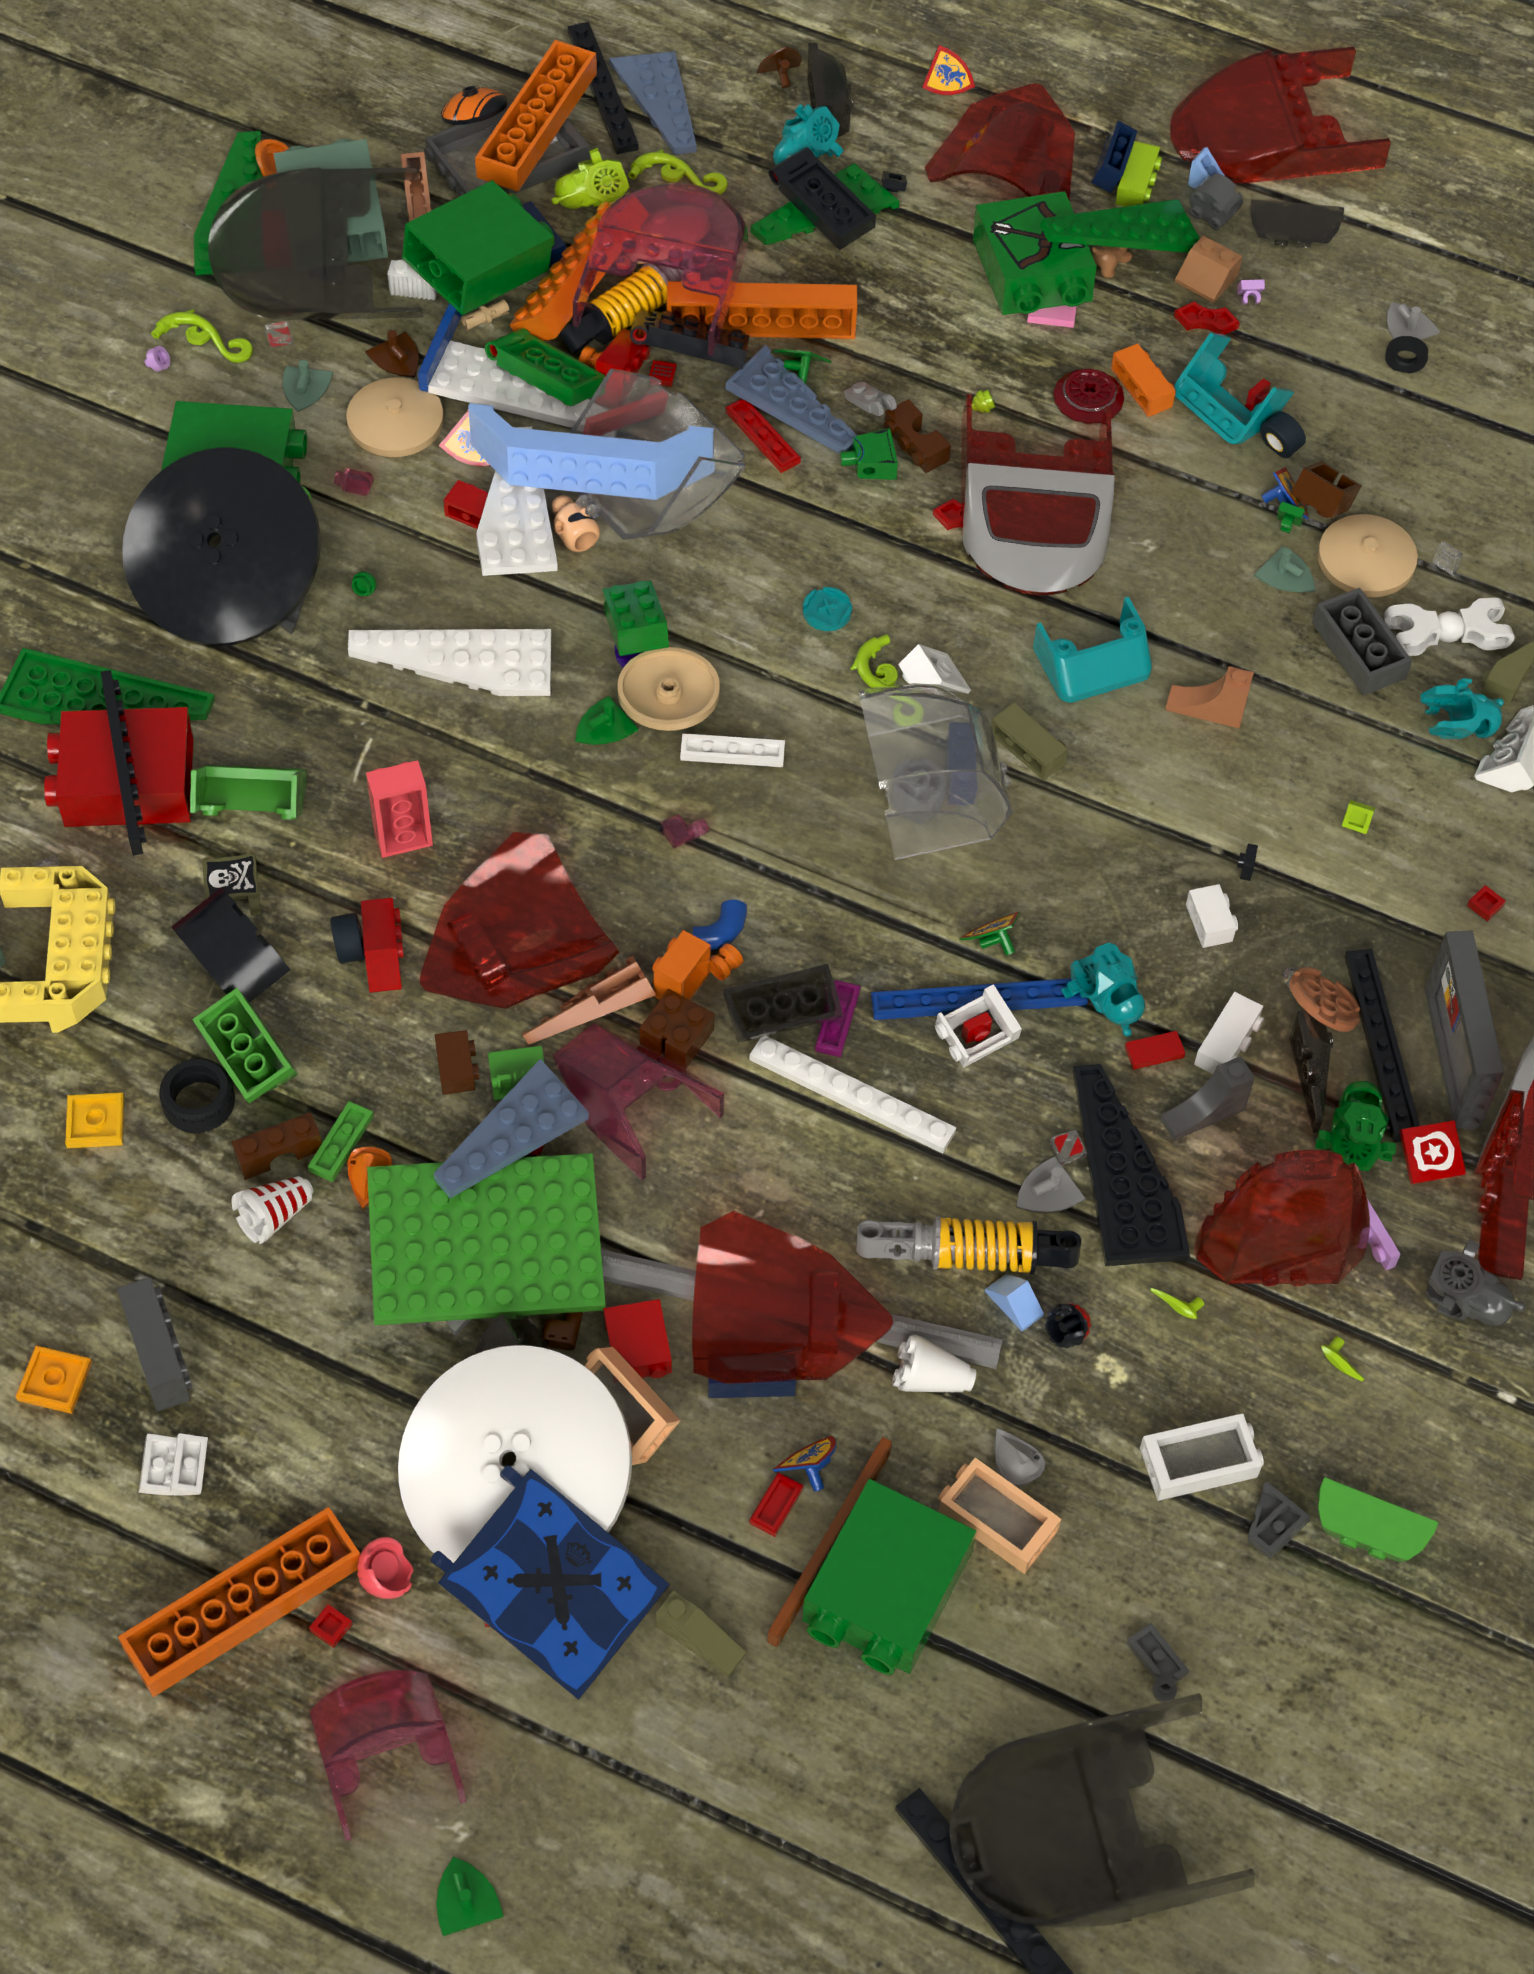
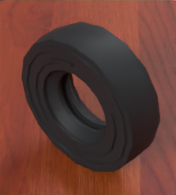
M1413 336L1397 337L1390 341L1386 348V363L1394 371L1410 374L1418 372L1424 368L1428 361V347L1422 340ZM1410 351L1416 356L1411 359H1405L1400 357L1398 352Z

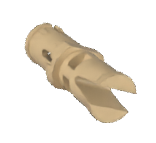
M504 299L488 307L483 305L479 307V310L461 316V322L466 331L484 323L487 325L493 319L509 314V306Z

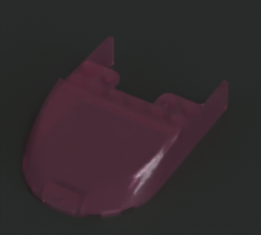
M665 183L651 185L622 195L606 209L597 225V234L573 299V326L578 327L597 271L627 276L633 273L638 261L684 270L681 283L685 289L719 297L709 331L708 355L713 356L748 247V230L743 216L725 197L710 189L692 184Z

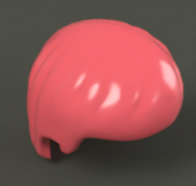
M380 1537L369 1542L363 1548L358 1559L357 1575L360 1585L366 1592L377 1598L394 1599L410 1590L413 1585L410 1580L414 1569L404 1556L402 1545L397 1540L390 1537Z

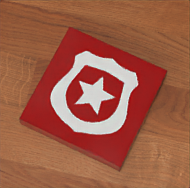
M1455 1120L1399 1130L1411 1185L1466 1175Z

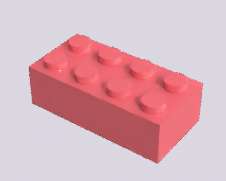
M418 760L366 772L374 833L381 857L384 858L433 846L426 784Z

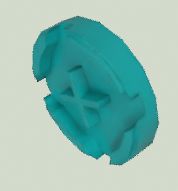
M823 587V590L818 591L815 589L804 599L803 617L810 626L817 630L836 631L843 628L850 621L852 604L849 601L848 595L840 589L833 587Z

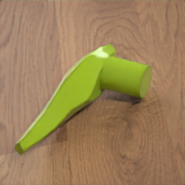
M1154 1288L1150 1290L1163 1299L1176 1312L1191 1319H1197L1196 1312L1204 1306V1301L1200 1297H1196L1188 1303Z
M1336 1336L1329 1345H1321L1326 1358L1337 1369L1362 1382L1365 1380L1349 1363L1347 1358L1339 1353V1350L1344 1345L1342 1338Z

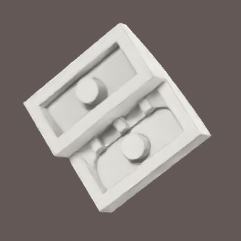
M147 1433L138 1493L157 1495L201 1494L208 1437L179 1433L176 1438Z

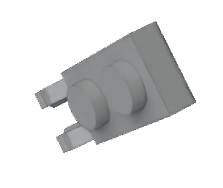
M865 382L855 383L851 388L844 390L846 400L878 417L884 414L883 407L891 411L897 408L896 401L892 395L885 394Z

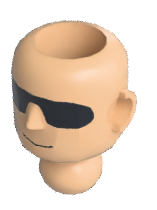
M560 495L553 500L551 509L556 515L554 529L564 545L574 552H583L594 546L599 539L600 528L587 507L582 503L573 502L566 495Z

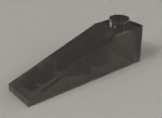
M1298 1011L1289 1041L1313 1133H1318L1324 1116L1333 1036L1331 1032L1327 1031L1326 1025L1317 1021L1310 1014Z

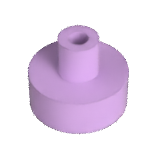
M156 346L147 351L145 365L148 368L151 367L156 372H160L170 366V356L165 348Z

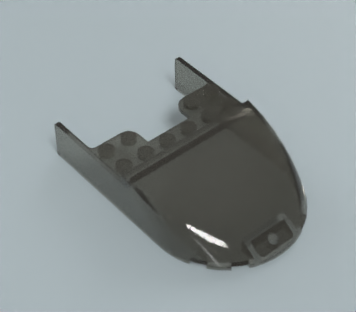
M304 168L268 175L245 184L224 201L217 211L210 228L208 239L209 261L219 286L236 305L253 315L272 320L423 318L421 307H375L372 272L365 265H349L347 217H363L368 214L371 207L370 181L420 180L418 168Z
M1198 1693L1008 1742L988 1753L984 1757L985 1759L970 1771L963 1780L957 1792L958 1795L950 1818L952 1852L963 1879L973 1893L995 1912L1020 1923L1051 1928H1082L1129 1922L1135 1917L1254 1887L1255 1874L1253 1869L1188 1884L1180 1855L1173 1846L1159 1844L1145 1848L1129 1789L1149 1783L1154 1776V1764L1144 1733L1146 1728L1201 1714V1694Z

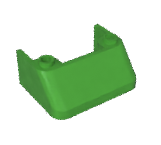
M202 765L191 770L190 812L196 813L202 810V815L214 816L218 815V811L225 809L269 811L281 814V819H297V816L301 815L303 810L307 770L298 768Z

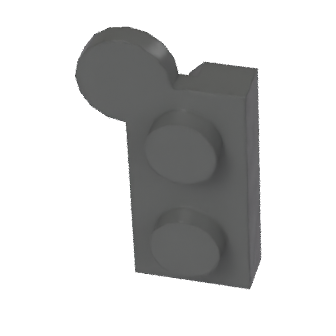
M1150 1623L1130 1637L1126 1644L1156 1680L1152 1688L1155 1699L1162 1703H1168L1176 1696L1177 1686L1175 1683L1188 1675L1189 1669L1152 1623Z

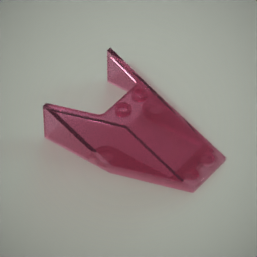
M592 1024L553 1054L556 1065L569 1091L589 1112V1119L584 1121L586 1126L641 1180L646 1178V1156L628 1121L625 1109L656 1085L661 1090L671 1091L683 1083L719 1118L724 1115L723 1092L672 1061L596 1024ZM666 1077L675 1078V1080L672 1083L662 1082V1080Z

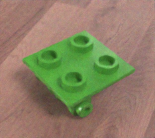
M542 1046L488 1053L494 1101L502 1100L540 1059L544 1062Z

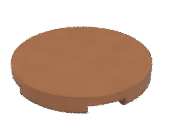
M1310 967L1297 969L1289 980V986L1301 1007L1317 1021L1332 1029L1342 1032L1352 1031L1360 1022L1358 1014L1360 1007L1353 995L1339 981H1336L1334 984L1329 979L1321 976V971Z

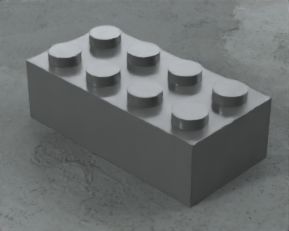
M1361 588L1316 605L1312 620L1313 625L1362 695L1369 694L1407 678L1412 659Z
M151 1277L118 1287L117 1291L156 1411L158 1412L190 1401L187 1390L193 1387L160 1286L153 1287Z

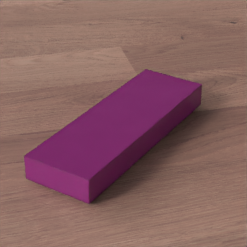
M839 980L834 981L815 1045V1052L841 1058L860 994V985Z

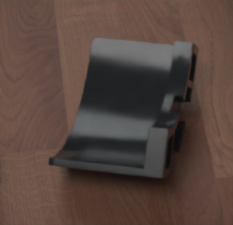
M222 887L172 926L173 931L204 966L226 995L238 988L246 999L251 1002L290 971V968L261 934L255 935L259 930L246 914L244 915Z

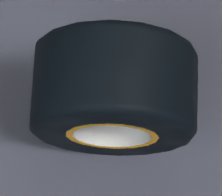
M1277 411L1260 427V434L1265 444L1282 458L1291 457L1306 443V436L1300 424L1291 415L1283 411Z
M353 912L331 917V930L340 964L365 959L363 936L357 913Z

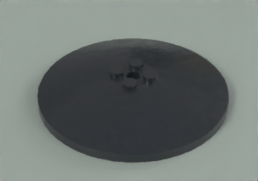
M213 448L202 450L182 457L164 468L148 483L137 498L129 514L123 536L122 554L125 576L129 588L142 610L167 632L195 644L207 646L235 645L253 640L273 630L300 605L317 571L321 547L320 528L314 506L308 494L292 474L277 462L264 455L245 449ZM215 535L221 536V543L217 547H211L210 539Z

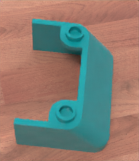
M1210 332L1174 385L1175 396L1228 443L1242 444L1259 433L1261 425L1277 411H1282L1294 392L1290 389L1273 387L1264 401L1257 404L1252 412L1249 411L1220 385L1226 377L1227 370L1225 364L1218 357L1232 338L1227 335Z
M1129 596L1125 597L1119 622L1122 638L1078 651L1074 643L1068 639L1051 641L1042 623L1036 624L1033 650L1055 692L1062 701L1076 702L1145 681L1150 677L1152 662L1145 625Z

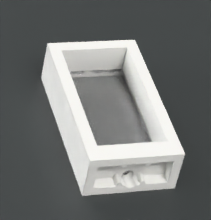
M1243 1413L1143 1436L1140 1450L1157 1501L1258 1478L1261 1467L1264 1465V1460L1260 1449L1255 1448L1251 1423H1246Z

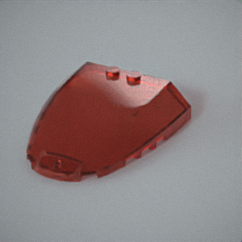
M1297 1150L1276 1154L1275 1162L1264 1167L1257 1162L1236 1180V1188L1233 1191H1225L1222 1203H1215L1214 1214L1206 1216L1194 1242L1195 1258L1226 1284H1263L1264 1286H1275L1277 1284H1291L1292 1286L1339 1284L1364 1258L1369 1239L1370 1215L1367 1192L1365 1191L1364 1181L1357 1165L1354 1162L1348 1165L1344 1163L1341 1154L1323 1150Z

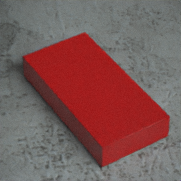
M1177 1031L1125 1042L1124 1047L1133 1070L1182 1059L1186 1054Z
M778 1472L751 1516L749 1524L776 1537L801 1495L804 1485Z

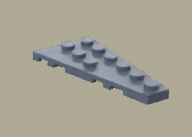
M675 51L609 58V66L612 70L615 69L620 81L624 82L629 88L630 95L644 114L650 117L654 128H658L662 134V139L673 154L697 152Z
M767 345L760 349L743 366V369L740 368L726 382V390L840 454V452L852 450L853 438L857 435L841 419H836L830 413L831 409L826 404L822 405L816 399L817 395L795 373H790L784 367V362L780 358L775 359L770 354L771 349Z
M540 1059L434 1172V1180L447 1196L452 1198L588 1120L589 1112Z

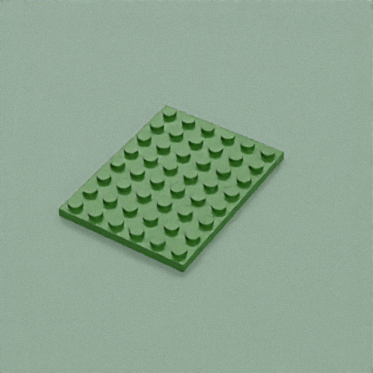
M593 1153L522 1157L452 1198H449L434 1180V1172L444 1162L367 1167L374 1326L603 1311V1308H606Z

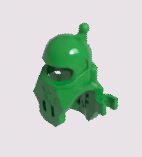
M1368 1081L1350 1083L1344 1089L1339 1100V1107L1335 1109L1333 1114L1331 1133L1324 1130H1319L1318 1138L1316 1137L1315 1149H1331V1155L1338 1167L1369 1172L1378 1159L1392 1162V1155L1396 1153V1143H1380L1388 1125L1389 1117L1381 1109L1382 1094L1374 1083Z

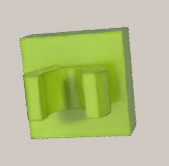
M1350 800L1342 827L1367 834L1375 807Z

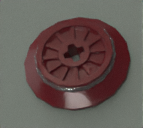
M1078 369L1065 374L1056 383L1053 392L1055 405L1062 414L1074 421L1086 424L1102 423L1114 418L1121 411L1125 399L1123 389L1117 380L1107 373L1095 369Z

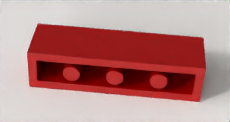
M457 480L443 500L445 516L478 529L489 492L479 489L473 484Z

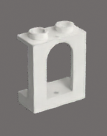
M994 984L984 989L983 996L945 1016L940 1012L937 1015L935 1025L938 1036L942 1040L946 1039L949 1044V1052L956 1062L959 1061L963 1068L1019 1039L1022 1030ZM989 1010L1002 1032L972 1048L964 1049L953 1030L962 1025L964 1021Z

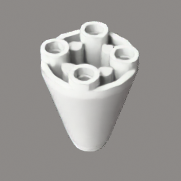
M912 1335L909 1336L907 1342L902 1341L898 1351V1358L901 1359L899 1369H896L894 1372L892 1386L907 1392H963L964 1390L970 1392L976 1379V1369L970 1368L968 1363L921 1336Z

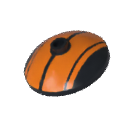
M465 87L463 91L454 95L444 105L441 111L442 120L448 124L463 125L489 119L507 107V97L498 90L486 87Z

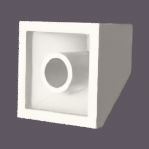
M918 644L898 664L903 671V678L910 685L915 684L924 688L967 694L971 691L947 653Z

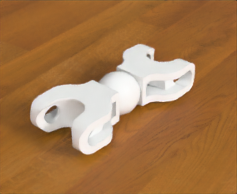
M1499 598L1477 599L1469 608L1460 609L1459 614L1446 611L1437 616L1436 611H1426L1414 604L1393 605L1384 613V620L1389 629L1404 631L1398 633L1395 637L1409 656L1422 654L1427 647L1438 645L1439 640L1451 643L1460 638L1462 643H1472L1484 650H1498L1509 647L1515 639L1512 628L1509 625L1494 623L1502 618L1505 611L1504 604Z

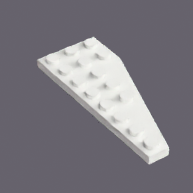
M454 341L449 342L428 385V393L473 404L492 405L497 410L582 430L585 416L607 409L589 399L574 406H567L562 401L545 394L544 391L529 385L521 378L511 375L505 369L497 366V360L489 359L484 348ZM617 429L600 435L613 438Z
M515 427V428L532 429V427ZM495 471L476 533L482 576L557 571V558L544 488L509 485Z
M551 629L349 630V657L376 664L380 661L393 665L395 669L403 670V668L414 670L415 674L452 684L454 681L467 684L469 688L474 690L479 688L491 691V694L497 696H550Z

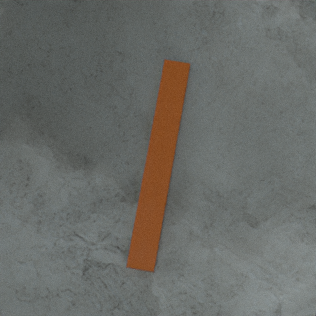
M884 1437L881 1438L770 1627L767 1639L769 1644L775 1647L780 1645L804 1604V1599L868 1479L873 1481L877 1479L891 1455L892 1441Z

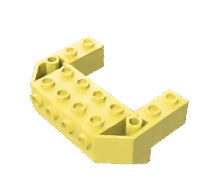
M83 866L1 868L0 895L5 908L52 907L45 981L0 982V1023L49 1022L52 1033H58L80 1022L106 1000L107 983H110L109 960L112 959L111 937L114 935L112 918L116 909L115 899L110 898L108 888Z

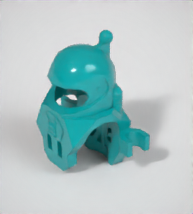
M799 104L795 109L796 117L785 122L782 140L774 149L773 161L777 165L805 147H808L817 158L825 153L829 157H832L833 154L839 157L844 151L835 142L840 124L826 106L812 109L809 104L805 107Z
M1468 678L1460 679L1456 686H1434L1420 694L1421 703L1430 706L1428 710H1425V714L1435 715L1439 713L1441 708L1448 712L1450 721L1438 722L1434 727H1429L1430 734L1437 735L1442 739H1463L1473 733L1478 738L1491 737L1498 731L1502 723L1500 707L1504 705V701L1501 698L1491 699L1484 694L1472 693L1470 688L1467 687L1468 684L1472 683V679Z
M1108 942L1096 947L1092 955L1076 960L1070 965L1072 981L1068 982L1067 987L1062 988L1061 991L1066 999L1078 993L1083 998H1089L1096 1011L1104 1014L1114 1024L1120 1025L1123 1029V1035L1128 1037L1132 1034L1129 1025L1138 1021L1145 1011V1000L1143 995L1137 990L1136 980L1138 977L1132 958L1121 953L1115 944Z

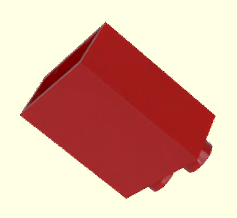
M188 708L124 709L125 715L120 716L121 721H126L128 736L124 737V742L129 741L132 757L127 758L128 763L133 762L136 778L131 779V783L137 784L139 799L134 801L135 806L140 805L143 821H139L138 824L191 822L190 796L194 735ZM107 710L61 711L60 732L48 733L47 736L48 760L50 764H58L57 775L45 776L44 795L46 806L59 807L64 827L126 825Z

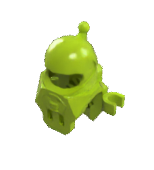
M598 147L590 150L592 159L579 162V168L558 178L555 182V197L551 200L552 204L557 205L560 203L565 208L578 209L591 205L597 207L606 201L608 203L615 201L623 196L630 187L621 162L613 159L602 160Z

